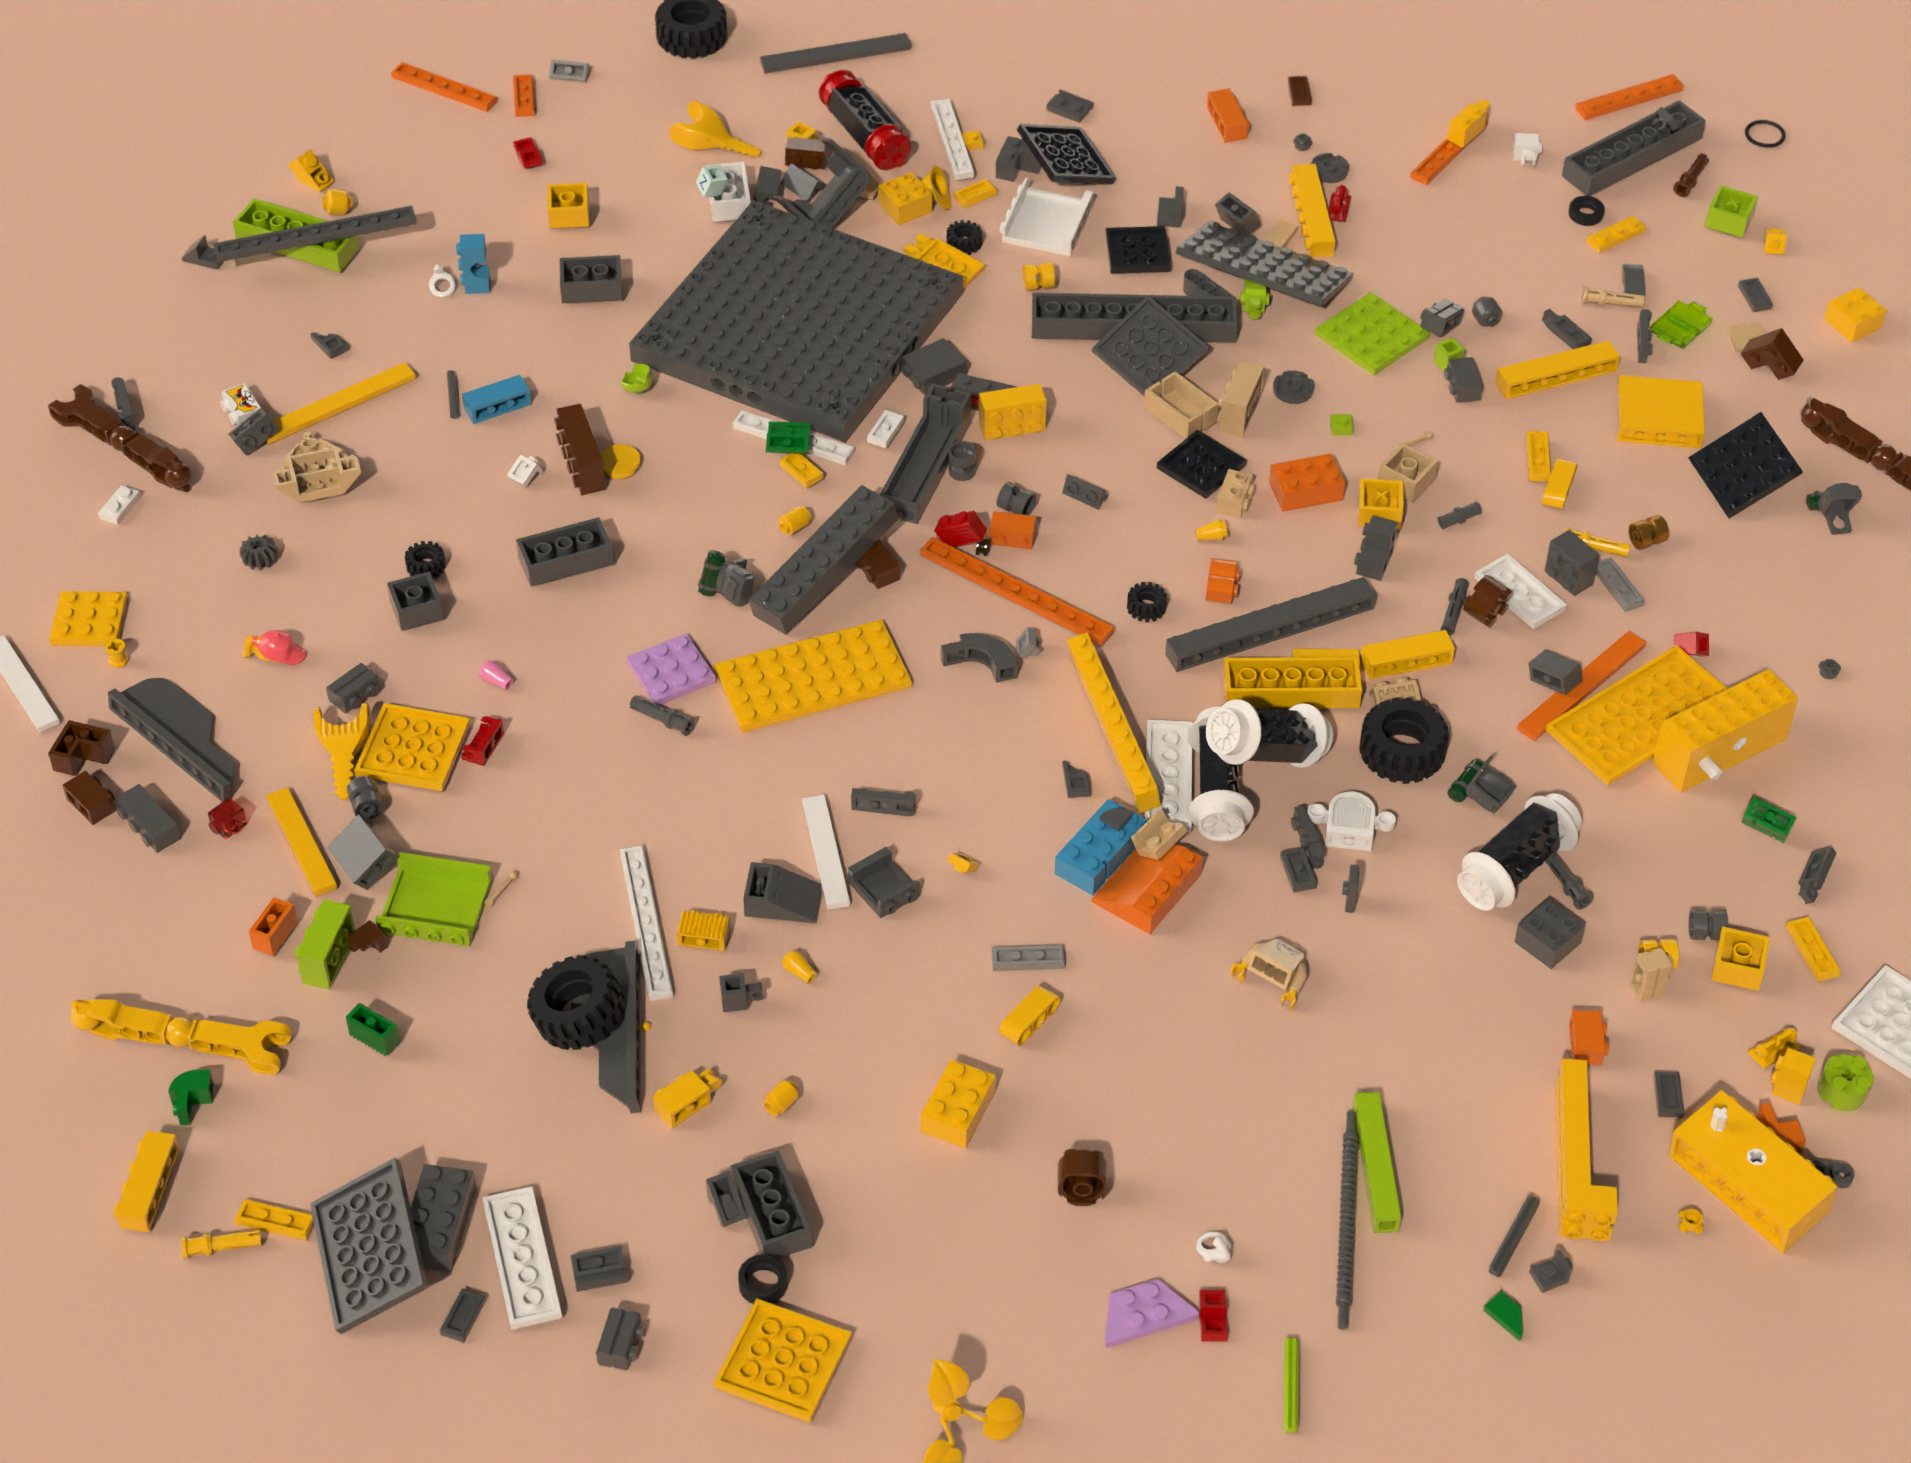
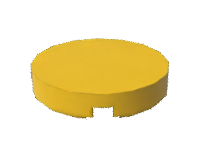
M616 444L607 447L601 452L604 475L606 473L610 475V478L624 479L631 477L640 468V454L632 446Z

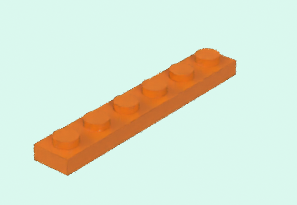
M1674 74L1576 103L1575 110L1584 120H1588L1683 91L1684 85Z

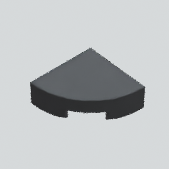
M1121 808L1110 809L1100 815V821L1120 831L1132 818L1133 812Z

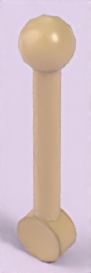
M1426 431L1424 435L1405 442V444L1411 445L1424 439L1430 440L1432 432ZM1397 443V444L1395 445V449H1396L1401 443Z
M511 871L507 880L492 897L484 900L486 908H492L494 905L493 901L512 880L517 879L518 874L516 871Z

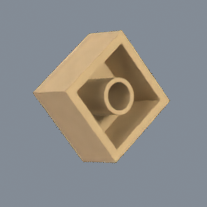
M1402 442L1379 466L1378 479L1403 481V498L1414 502L1436 479L1438 460Z

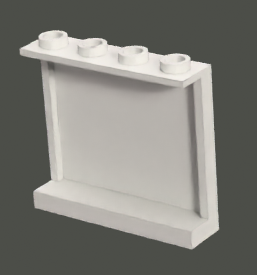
M1025 177L1023 184L1018 186L1017 197L1012 199L1011 210H1007L1005 222L1001 223L1000 233L1002 234V242L1071 257L1093 207V192L1086 190L1082 199L1037 190L1028 188V178Z

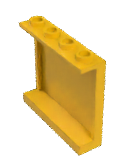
M1619 375L1616 389L1619 396L1617 442L1702 448L1705 435L1703 382Z

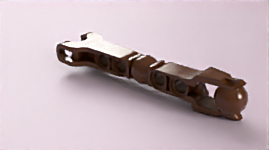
M79 384L72 389L75 394L73 401L61 402L55 400L48 405L51 417L60 425L67 427L79 426L102 442L108 443L110 446L112 445L117 451H122L123 455L153 475L157 482L182 492L190 490L189 483L192 478V471L187 464L179 460L168 447L163 448L144 435L138 434L136 431L134 432L131 427L124 426L123 422L119 421L118 418L95 404L92 391L84 385Z
M1810 397L1807 399L1808 403L1801 410V422L1815 436L1826 444L1831 442L1858 459L1865 460L1866 463L1871 461L1876 469L1886 471V475H1889L1891 479L1911 491L1910 456L1903 455L1902 452L1897 454V451L1890 445H1882V440H1879L1876 435L1849 419L1844 410L1829 403H1823L1815 398Z

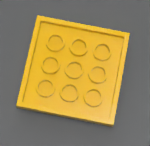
M383 703L354 769L355 776H368L375 780L443 792L471 725L470 718Z
M756 1298L714 1381V1388L811 1423L850 1343L852 1332Z

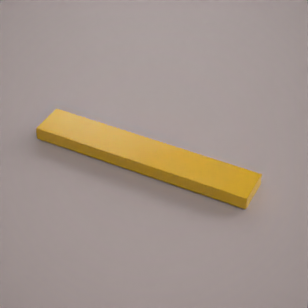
M288 787L267 794L266 799L314 896L317 897L337 889V884Z

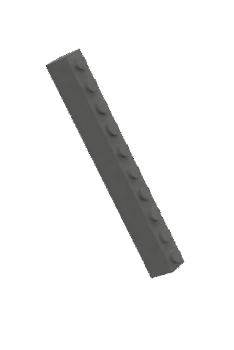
M1365 577L1353 579L1349 582L1255 610L1248 614L1166 639L1165 654L1176 672L1186 670L1373 610L1376 593Z

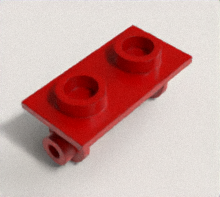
M1345 185L1338 186L1336 193L1332 192L1328 207L1330 220L1346 221L1351 195H1347L1348 190Z

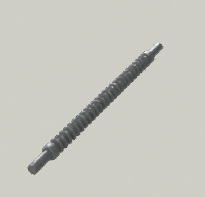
M1355 1111L1347 1112L1346 1132L1343 1133L1342 1191L1340 1192L1341 1215L1339 1217L1341 1220L1339 1225L1341 1227L1339 1228V1264L1337 1266L1338 1283L1336 1285L1338 1288L1336 1291L1338 1328L1341 1330L1348 1328L1349 1307L1352 1305L1353 1233L1355 1231L1353 1227L1355 1226L1356 1160L1358 1159V1133L1356 1132Z

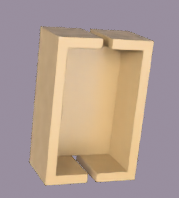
M1176 371L1163 378L1161 383L1157 382L1145 390L1144 409L1184 439L1196 430L1201 432V429L1205 430L1217 422L1219 403Z

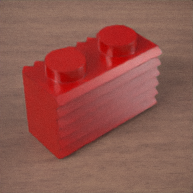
M974 510L969 512L962 511L951 516L944 515L938 520L934 529V533L939 536V539L952 547L981 542L987 532V528Z

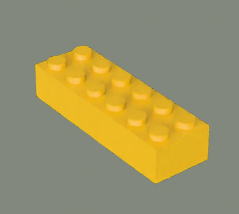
M1358 657L1224 658L1222 678L1225 703L1231 700H1244L1253 707L1263 709H1290L1298 704H1310L1317 709L1360 708L1362 685Z

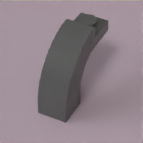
M978 633L960 634L959 642L941 645V662L943 667L974 661L987 666L991 670L996 683L1017 678L1018 663L1013 652L1006 644L994 637Z

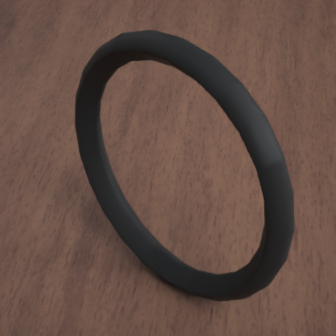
M1769 120L1753 121L1745 129L1746 138L1754 145L1760 147H1776L1782 144L1786 138L1784 129L1779 124ZM1756 124H1768L1778 128L1782 137L1776 143H1760L1750 137L1749 129Z

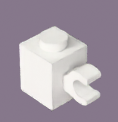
M1515 133L1513 161H1521L1522 165H1525V161H1531L1532 166H1535L1538 154L1542 153V142H1539L1538 134Z

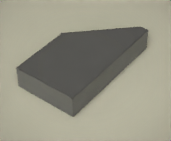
M316 332L310 333L311 339L330 359L348 351V345L337 334L325 336L317 335Z
M1062 761L1067 797L1091 796L1088 774L1081 769L1077 770L1070 766L1069 762Z

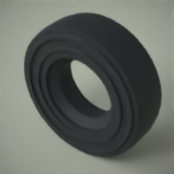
M1579 196L1574 198L1569 205V217L1579 225L1593 226L1600 223L1604 217V204L1595 197ZM1588 208L1593 210L1594 213H1583L1579 209Z

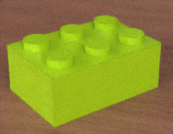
M323 899L320 907L316 908L311 926L306 928L304 940L301 945L297 946L295 958L299 964L298 971L301 973L303 984L330 990L350 949L347 936L355 931L350 905Z

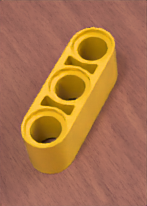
M1556 458L1544 492L1542 505L1563 510L1578 463Z
M1042 985L1036 986L1002 1021L998 1032L1016 1045L1021 1046L1056 1011L1061 998Z

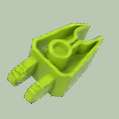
M1245 279L1244 292L1240 294V304H1244V313H1248L1250 319H1259L1261 313H1264L1265 305H1269V293H1266V286Z

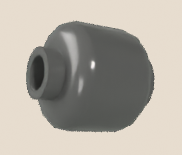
M1483 296L1474 302L1472 314L1481 326L1492 327L1498 324L1502 316V309L1494 298Z

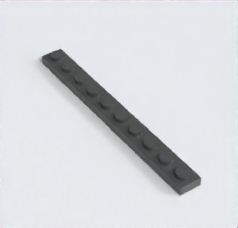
M406 206L213 243L217 262L407 227L417 224L413 207Z

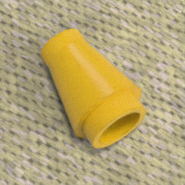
M1217 519L1195 529L1198 541L1223 540V537H1228L1224 520L1219 521Z
M791 950L781 962L784 970L802 979L807 984L811 983L817 976V973L812 969L801 952Z

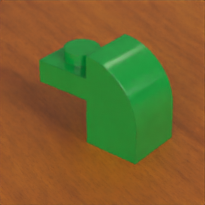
M210 1069L186 1071L178 1075L170 1084L168 1092L173 1106V1114L178 1116L180 1125H190L193 1104H212L214 1082Z

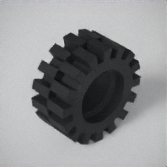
M961 220L960 223L955 221L954 225L951 223L947 228L946 243L971 255V252L976 253L977 249H981L982 229L975 222L971 224L970 220H967V223L964 220Z
M421 541V544L418 545L416 542L414 543V548L409 546L408 551L406 550L405 552L406 569L410 576L430 571L433 579V576L437 578L440 576L439 573L444 572L446 567L444 551L437 543L432 545V541H428V544H425V541ZM423 559H431V561H429V562H425V563L419 562L420 560H423Z
M1141 582V586L1137 583L1134 585V588H1130L1127 597V609L1129 615L1132 614V618L1138 617L1140 622L1142 619H1145V622H1149V619H1152L1154 622L1157 618L1161 619L1162 614H1165L1167 593L1164 592L1163 587L1159 589L1158 584L1152 586V582H1149L1148 585H1145V582ZM1142 600H1150V601H1153L1154 603H1152V604H1144V603H1141L1140 601H1142Z

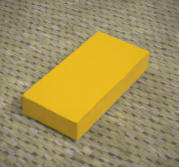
M987 179L953 192V198L963 208L997 195V189Z

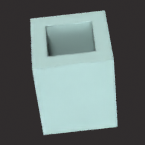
M720 164L704 166L696 180V184L703 197L721 195L728 178Z

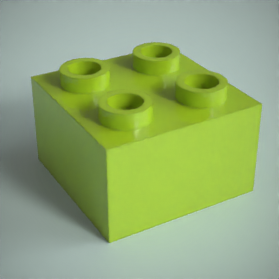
M1720 185L1708 209L1705 227L1743 238L1754 216L1758 196Z

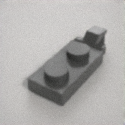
M1550 308L1543 312L1542 321L1546 324L1547 328L1569 347L1577 349L1591 344L1592 337L1566 315L1558 316Z
M1832 847L1813 851L1798 882L1800 885L1799 896L1802 897L1805 904L1813 903L1818 897L1817 890L1822 888L1837 854Z

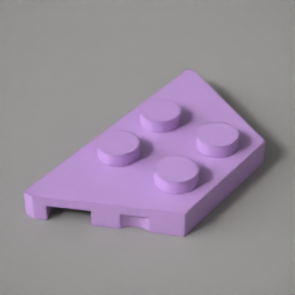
M1159 1279L1110 1293L1105 1347H1112L1199 1320V1312Z

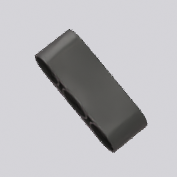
M1189 269L1184 273L1183 292L1187 296L1230 297L1227 291L1200 271Z

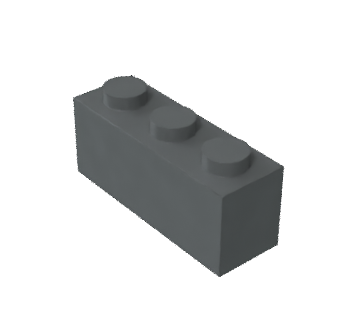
M140 784L116 797L118 815L123 820L127 819L132 831L139 833L144 844L147 847L151 846L156 853L181 839L177 824Z

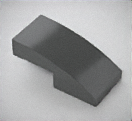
M1622 265L1624 293L1646 296L1643 265Z

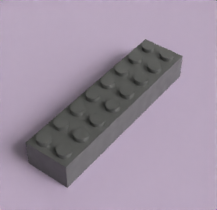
M1678 100L1664 107L1674 117L1679 126L1674 132L1668 128L1665 133L1661 134L1659 128L1662 125H1659L1657 128L1653 126L1652 122L1659 118L1655 112L1565 157L1562 177L1586 196H1591L1702 139L1706 120Z
M861 485L749 599L753 616L786 635L898 520L895 504Z

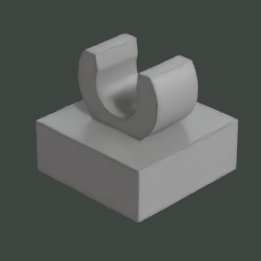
M1027 627L1016 639L1018 657L1025 659L1030 653L1037 656L1042 651V648L1037 647L1041 643V639L1036 637L1035 629Z

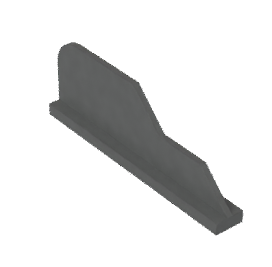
M162 678L143 680L122 692H119L116 688L108 692L109 709L220 801L226 803L231 800L235 762L210 743L213 715L174 683Z
M635 940L625 942V948L593 952L585 956L587 959L589 956L597 958L599 961L607 964L625 996V1008L621 1012L622 1018L620 1022L615 1024L616 1027L612 1033L608 1032L605 1035V1039L601 1042L598 1040L593 1043V1047L599 1051V1087L627 1106L631 1113L641 1112L640 953ZM584 994L572 999L571 1010L582 1005L589 998L590 994Z

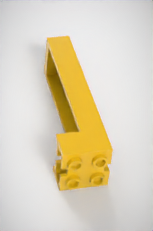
M1562 1058L1555 1086L1559 1237L1610 1241L1613 1232V1226L1610 1225L1615 1224L1618 1214L1617 1187L1591 1185L1587 1060Z

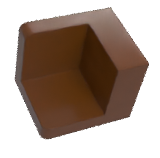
M370 920L347 936L352 952H356L358 949L364 952L373 946L381 953L388 948L385 933Z

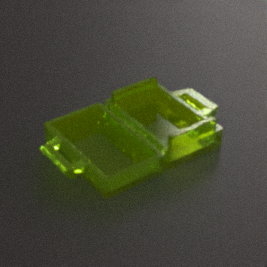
M1678 300L1666 313L1651 324L1650 329H1652V333L1656 334V337L1684 349L1711 325L1712 317L1705 314L1707 308L1694 301L1686 304Z

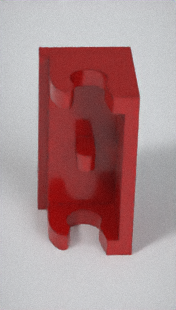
M488 716L481 718L482 722L488 724L481 723L480 729L471 743L464 745L462 748L465 751L461 755L462 760L485 766L504 736L502 719H494Z

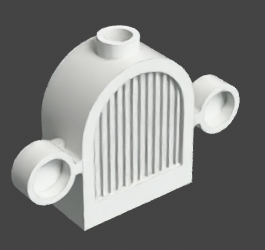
M1355 791L1336 795L1329 804V810H1326L1323 805L1317 803L1311 804L1307 810L1312 823L1327 824L1325 846L1371 851L1374 829L1384 832L1394 829L1396 821L1394 814L1387 811L1375 816L1373 802L1367 796Z

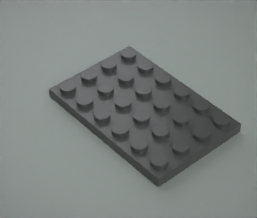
M393 1158L310 1203L335 1331L343 1334L428 1288L402 1166L398 1159Z

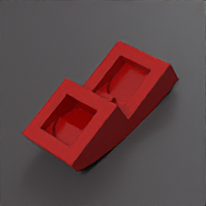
M532 137L513 141V147L524 169L543 165L538 148L535 147Z
M1199 1290L1202 1342H1227L1225 1290Z

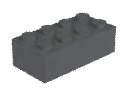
M599 517L516 539L518 558L531 587L614 564L612 545Z
M779 1150L731 1165V1176L761 1255L767 1254L780 1258L812 1248L811 1227Z
M424 1164L411 1205L424 1269L451 1273L476 1191L474 1171Z

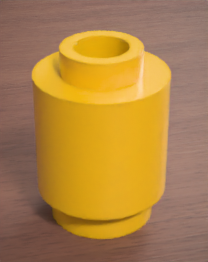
M795 507L779 517V528L783 533L792 535L808 525V522L811 521V515L805 507Z
M781 1080L765 1096L764 1108L773 1116L783 1114L799 1098L798 1087L792 1081Z

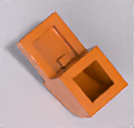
M1770 1103L1761 1104L1756 1115L1757 1119L1766 1127L1773 1129L1782 1141L1791 1144L1796 1152L1801 1155L1806 1139L1798 1120L1778 1123Z

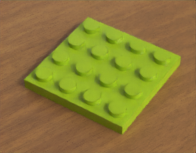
M1369 292L1315 328L1316 336L1373 376L1430 338L1429 331L1421 328V325L1372 292Z

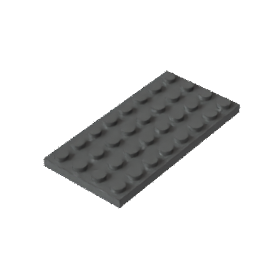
M1208 222L1179 244L1176 249V254L1319 306H1323L1352 280L1353 273L1347 271L1344 267L1329 265L1324 260L1312 259L1307 254H1298L1287 247L1280 248L1274 246L1275 244L1271 241H1262L1250 234L1244 235L1237 229L1223 227L1218 222Z

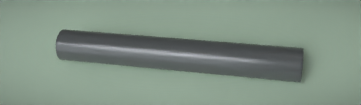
M449 370L447 371L450 417L456 419L458 418L455 372Z

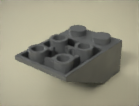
M751 862L743 898L744 916L815 923L821 884L775 864Z

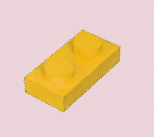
M790 453L780 459V466L806 489L823 479V473L800 453Z

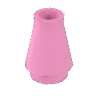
M488 660L480 668L479 675L483 681L502 687L505 690L513 683V679L495 661L491 662Z

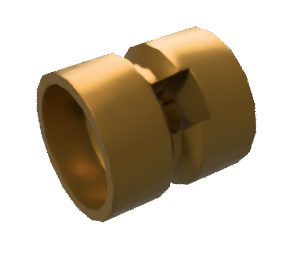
M1654 515L1646 518L1645 521L1640 520L1630 524L1628 535L1632 545L1636 549L1642 550L1653 544L1667 541L1669 539V528L1661 515Z

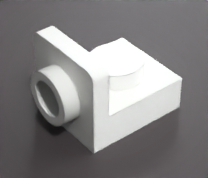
M520 455L507 476L518 484L527 487L535 473L542 474L543 470L539 466L540 462L531 456L526 458Z

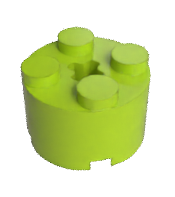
M1847 1054L1831 1056L1823 1069L1817 1085L1820 1098L1824 1102L1830 1103L1832 1108L1839 1111H1853L1859 1108L1865 1102L1874 1081L1873 1072L1867 1065V1060L1862 1056Z

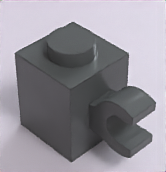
M743 973L719 976L723 1012L747 1010L746 998L753 1001L763 1000L761 982L745 985Z

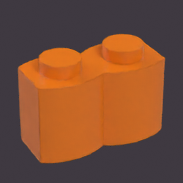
M1211 558L1205 600L1231 604L1232 597L1237 598L1238 585L1234 584V581H1239L1240 568H1236L1237 561Z

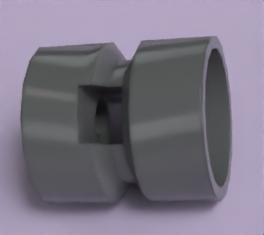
M967 441L955 442L949 447V475L958 481L970 480L976 474V448Z
M1007 482L998 494L997 506L1008 512L1012 510L1013 514L1030 515L1036 504V494L1026 489L1021 490L1020 486Z
M361 776L353 779L347 785V793L355 816L359 814L370 820L382 813L383 803L373 778Z
M1705 909L1690 910L1688 927L1691 940H1705L1707 936L1711 940H1719L1722 926L1728 928L1726 910L1712 909L1709 913Z

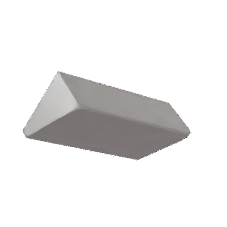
M551 60L549 79L587 82L591 67L589 63Z

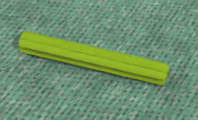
M1286 1338L1284 1344V1432L1294 1434L1298 1431L1299 1340L1297 1338Z

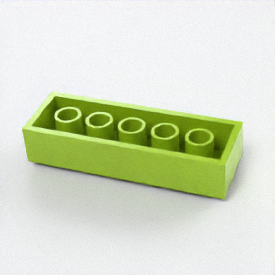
M253 198L233 221L236 239L327 221ZM357 235L274 252L341 272L360 249V243Z

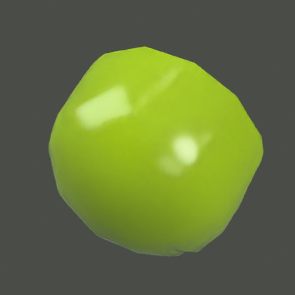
M646 364L634 365L633 371L630 373L625 371L621 380L623 389L634 394L648 390L653 382L651 369Z

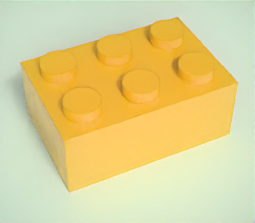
M1041 384L979 393V426L984 441L1045 431L1046 398Z
M950 1059L921 1113V1132L967 1148L995 1094L996 1075Z

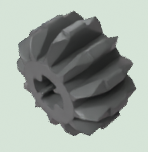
M258 534L254 538L248 536L247 541H242L239 551L244 565L249 566L251 570L256 567L261 570L264 566L269 568L270 563H275L278 553L272 538H267L266 535L259 537Z

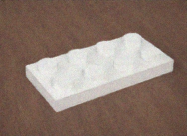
M1509 554L1502 556L1475 572L1474 578L1478 582L1485 575H1489L1513 590L1512 597L1506 602L1509 605L1508 608L1533 630L1566 611L1567 604Z

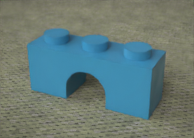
M460 234V243H456V253L461 256V258H458V268L463 271L460 274L461 286H465L466 294L490 293L489 264H477L486 263L485 234Z

